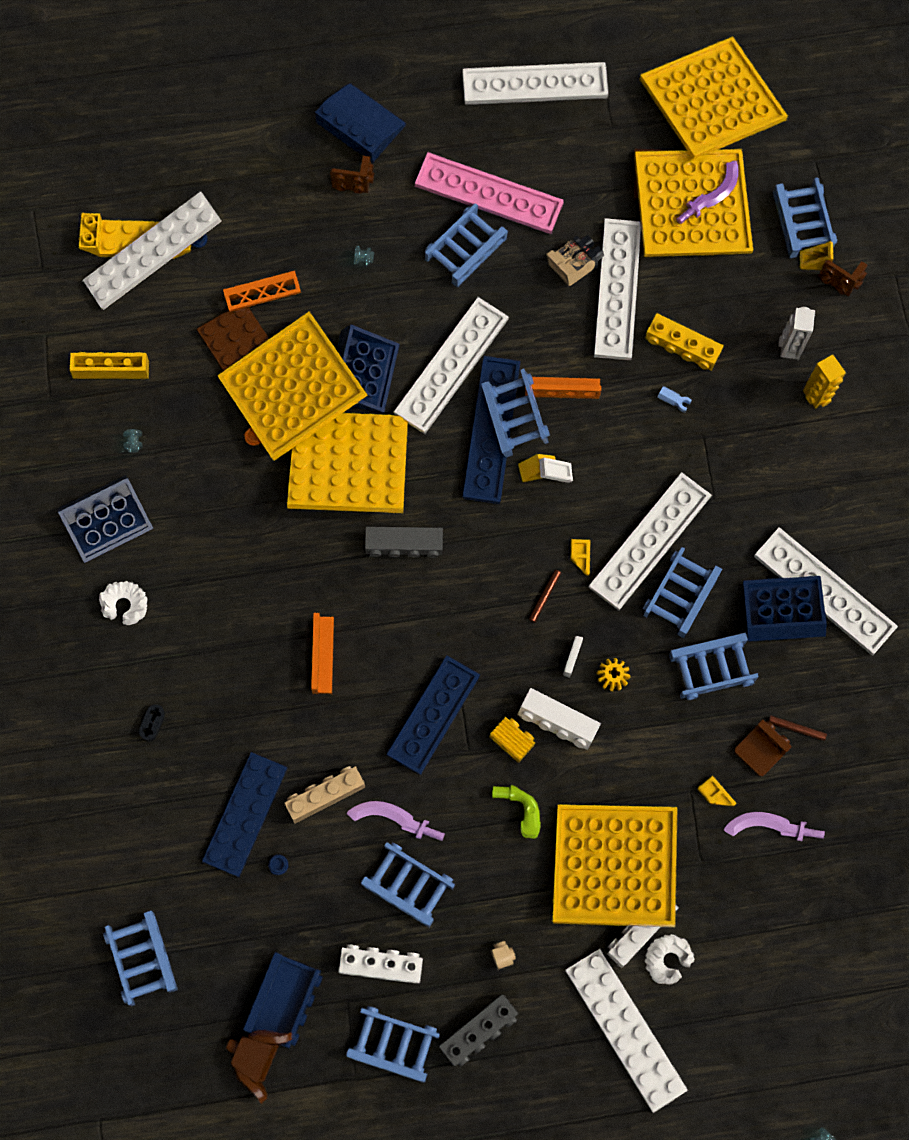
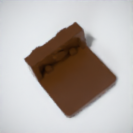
M363 156L360 172L331 169L332 187L338 191L350 190L358 194L368 193L370 183L373 184L374 165L371 164L370 157Z
M826 260L819 273V278H821L823 283L830 284L836 288L840 294H845L849 297L854 289L858 290L867 275L865 270L868 265L861 261L851 275L836 264Z
M764 720L734 750L760 777H763L792 747L790 741L784 735L780 736L775 731L776 728L772 723Z

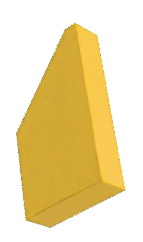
M571 539L570 559L587 576L590 574V540Z
M713 776L697 788L709 804L735 806L737 804Z

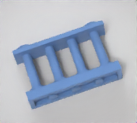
M818 178L814 179L810 188L787 191L784 189L783 184H777L774 188L773 196L790 258L797 257L803 247L821 245L831 241L834 248L837 243V237L832 231L823 197L824 188ZM812 194L816 204L793 208L788 205L789 198ZM818 211L820 220L799 224L793 223L792 217L795 214ZM819 227L823 229L824 237L801 241L797 239V231Z
M476 203L472 207H467L462 214L463 216L434 244H429L425 249V260L428 262L434 256L452 272V284L456 287L470 276L507 239L508 231L503 226L498 231L493 230L476 215L478 211ZM470 220L490 236L486 243L478 240L464 227ZM459 232L477 248V252L469 255L452 238ZM445 245L449 246L465 260L464 264L461 267H456L439 251Z
M521 369L523 378L498 387L492 386L489 381L482 383L501 451L505 457L513 455L512 449L514 446L541 437L545 444L549 443L547 436H550L547 425H543L531 386L534 384L531 374H527L525 369ZM525 385L528 393L527 396L504 404L497 403L496 397L499 396L498 394ZM529 402L531 403L532 413L507 422L506 420L503 421L501 414H504V411ZM536 419L539 430L513 439L511 437L508 438L507 431L510 428Z
M683 547L679 552H674L670 560L673 563L653 599H648L643 607L646 610L644 617L647 618L650 611L677 625V628L680 629L677 635L682 638L687 634L722 571L717 566H715L713 571L710 569L706 570L682 557L685 550ZM677 563L705 577L704 580L707 582L704 587L701 585L699 587L673 573ZM668 579L696 593L695 596L698 597L696 602L691 601L690 603L664 589ZM659 595L685 608L686 612L689 613L687 618L680 619L655 605Z
M746 633L670 651V661L679 663L686 690L680 694L681 699L687 698V700L698 698L699 694L743 684V687L754 684V681L758 678V673L750 675L742 649L743 645L748 641ZM732 648V650H735L742 677L731 679L724 656L725 649ZM713 652L716 654L723 682L712 683L705 659L707 653ZM694 656L695 659H698L705 686L698 688L693 687L686 662L688 658Z
M386 842L384 847L389 852L374 876H371L370 879L365 877L361 882V886L427 927H430L434 921L431 918V912L446 887L453 890L455 886L452 883L453 879L445 874L440 876L403 853L399 845L393 842L390 845ZM398 856L406 862L392 885L385 889L380 886V880L394 857ZM412 866H414L423 873L408 897L402 900L397 896V890ZM432 877L440 883L425 908L418 910L414 907V901L428 878Z
M152 911L144 913L145 919H142L140 923L114 932L112 927L106 926V932L103 933L106 944L111 946L124 990L121 991L124 1003L128 1002L130 1006L135 1005L134 997L160 988H167L168 992L178 990L159 927ZM144 929L145 931L149 930L151 938L147 942L121 951L118 950L116 939ZM148 949H155L157 957L154 958V961L124 970L121 959ZM155 968L161 969L163 977H160V980L130 990L127 978Z
M369 1006L366 1009L362 1008L361 1013L365 1014L366 1018L358 1043L353 1049H348L346 1057L425 1082L427 1074L423 1073V1065L432 1037L439 1038V1033H436L437 1029L427 1025L421 1028L378 1014V1009ZM377 1018L386 1022L376 1053L374 1052L373 1056L365 1054L366 1049L364 1047L373 1020ZM393 1024L404 1027L405 1030L396 1058L389 1062L384 1060V1052ZM417 1031L423 1033L424 1037L415 1066L413 1065L412 1069L404 1067L405 1062L403 1060L412 1032Z

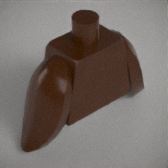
M256 1030L248 1036L242 1037L240 1043L231 1039L227 1044L226 1050L234 1054L231 1064L235 1067L236 1077L261 1104L267 1099V1092L262 1082L269 1071L279 1047L278 1044L291 1041L292 1032L279 1033L269 1030Z

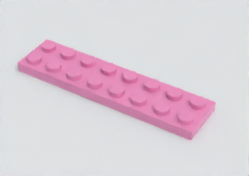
M427 153L415 182V187L469 206H473L476 203L480 210L548 234L552 233L564 200L431 153Z

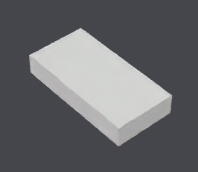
M549 458L539 459L541 478L566 483L573 481L571 463Z
M575 636L563 675L570 678L583 640L582 637Z

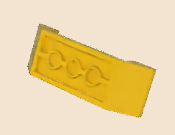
M81 213L79 249L100 257H114L159 222L102 220L100 214ZM189 245L187 248H185L172 259H175L177 257H180L184 254L191 252V245Z

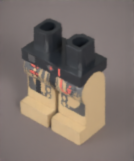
M589 235L581 239L575 236L572 241L567 242L561 249L556 252L552 250L547 253L549 266L570 287L592 269H596L598 261L604 257V253L599 246L592 250L590 249L594 246V242Z

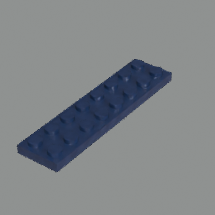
M488 356L483 358L463 499L500 504L507 457L501 451L482 383L489 381L492 386L498 387L518 380L521 361ZM517 388L498 394L499 396L496 397L497 403L504 404L515 400ZM514 408L501 414L503 421L512 420ZM511 428L507 431L508 438H510Z

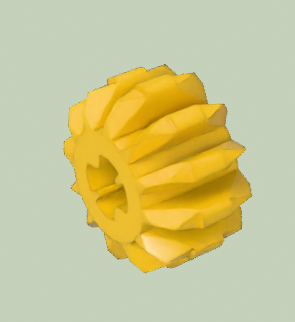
M614 658L613 663L607 659L606 665L600 664L602 670H598L597 675L602 677L598 679V682H605L603 685L604 689L609 685L610 691L614 690V686L620 691L621 685L626 686L628 684L626 680L630 679V675L627 674L629 667L623 668L624 661L617 664L618 660ZM612 671H614L615 675H617L616 678H612Z

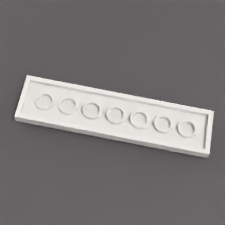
M605 62L463 69L465 105L608 98Z
M200 191L83 279L99 306L104 310L219 224L221 219Z
M605 219L602 248L604 257L601 261L594 357L631 360L641 222Z
M478 297L398 405L394 415L402 417L408 421V424L426 434L509 317Z
M681 472L589 585V588L619 611L712 495Z
M780 527L754 555L757 560L779 578L821 576L826 617L872 656L898 627Z
M600 949L565 970L653 1113L688 1091Z

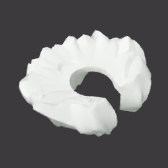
M128 581L114 582L113 584H108L105 591L99 594V602L102 607L101 612L106 618L113 620L117 616L116 602L121 598H126L131 603L130 609L123 614V624H135L146 614L147 596L138 587V584Z
M671 934L670 936L664 935V937L655 939L647 949V959H645L646 969L650 972L652 979L656 983L672 984L678 982L682 976L679 970L670 969L664 965V956L667 953H674L678 956L681 965L690 967L691 963L694 962V953L691 952L690 945L684 938L680 939Z

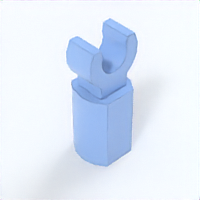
M664 386L657 397L672 406H678L681 412H686L687 410L682 403L690 405L692 401L688 397H680V394Z

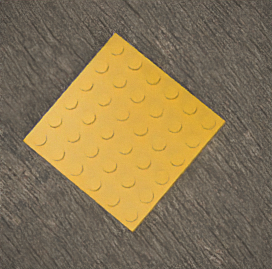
M733 37L640 75L641 82L693 160L784 122L788 117Z
M742 149L716 150L694 160L688 151L635 152L634 160L644 257L752 254L753 244ZM737 161L738 180L732 192L716 205L702 208L700 210L701 215L698 218H695L696 216L693 214L682 224H679L676 219L689 209L686 203L690 200L693 202L701 194L707 195L717 189L725 179L726 163Z
M310 311L217 375L274 461L368 396Z
M342 413L293 447L287 508L403 513L408 421L398 415Z
M558 805L553 923L675 927L677 807Z

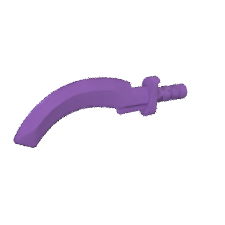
M737 161L726 163L725 179L717 189L707 195L701 194L693 202L690 200L686 203L689 209L676 219L679 224H682L693 214L696 216L695 218H698L701 215L700 210L702 208L716 205L732 192L738 180Z

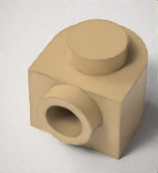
M505 941L495 944V949L491 950V954L497 969L512 965L513 960L516 959L512 947L508 948Z

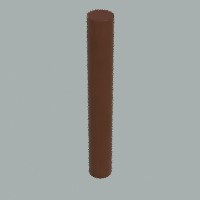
M554 570L529 617L531 622L536 623L561 575L560 571Z
M774 716L769 718V722L774 725L823 741L826 739L827 733Z

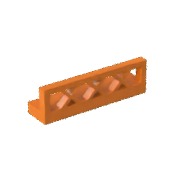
M292 271L227 288L223 292L229 312L299 294L301 290L296 273ZM295 284L296 289L290 291L283 288ZM278 289L275 295L265 293L266 291ZM260 293L256 300H251L247 297ZM242 298L239 304L231 306L230 301Z
M532 377L534 384L531 386L535 397L600 398V379ZM525 387V396H527L528 393Z
M314 613L311 689L313 694H332L334 617H320V613Z

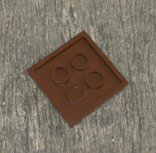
M249 307L231 312L228 310L197 328V332L223 371L269 340Z

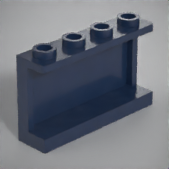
M275 952L243 1030L249 1033L256 1030H269L279 1033L292 1032L291 1041L279 1045L289 1049L292 1045L295 1046L300 1035L297 1034L299 1026L303 1027L307 1015L304 1014L307 1006H312L315 995H312L314 988H319L323 978L320 975L321 971Z

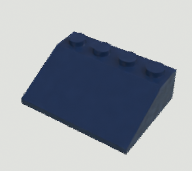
M350 83L328 98L315 112L317 124L360 155L369 156L371 163L379 157L406 125L404 121Z
M349 325L341 330L337 352L368 395L352 407L384 413L399 343L354 325Z
M126 475L57 509L84 563L154 529Z
M821 576L743 581L748 641L826 637L827 623Z

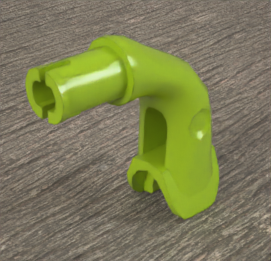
M511 785V787L493 786L492 798L510 799V801H519L523 804L524 819L521 821V833L524 838H536L540 832L541 822L538 804L535 799L514 785Z

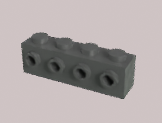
M366 527V554H369L371 557H380L381 554H388L390 557L408 555V557L415 558L419 557V555H427L429 558H436L442 555L443 528Z
M501 995L440 1045L439 1048L454 1067L457 1064L461 1067L470 1060L468 1058L470 1053L474 1051L477 1054L485 1047L484 1042L490 1038L493 1041L501 1034L500 1029L504 1025L510 1027L517 1021L515 1016L518 1015V1012L506 997Z

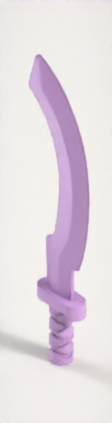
M365 802L347 811V815L354 821L369 815L387 817L400 824L403 830L417 834L416 838L421 839L422 835L425 834L442 841L445 835L426 827L429 821L424 820L423 823L414 821L413 816L408 812L386 802Z
M765 812L742 814L730 821L724 828L725 832L735 836L745 828L764 826L781 832V835L797 837V841H802L803 836L823 839L825 833L821 830L804 828L806 822L794 825L781 816Z

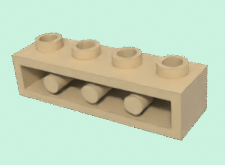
M356 766L344 768L340 771L341 774L336 777L331 775L323 779V783L318 786L314 784L307 787L305 792L299 796L296 793L288 797L285 806L294 824L364 789L365 784Z

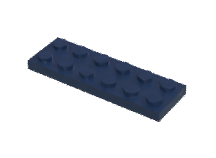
M446 656L387 753V756L421 776L478 681L480 674Z
M251 752L202 860L203 863L240 877L288 769L287 767Z

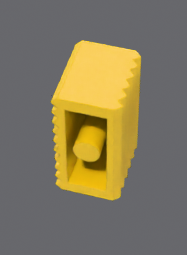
M505 717L490 733V738L519 763L534 747V737L527 731L523 733L518 728L520 725L514 719L510 718L509 720Z

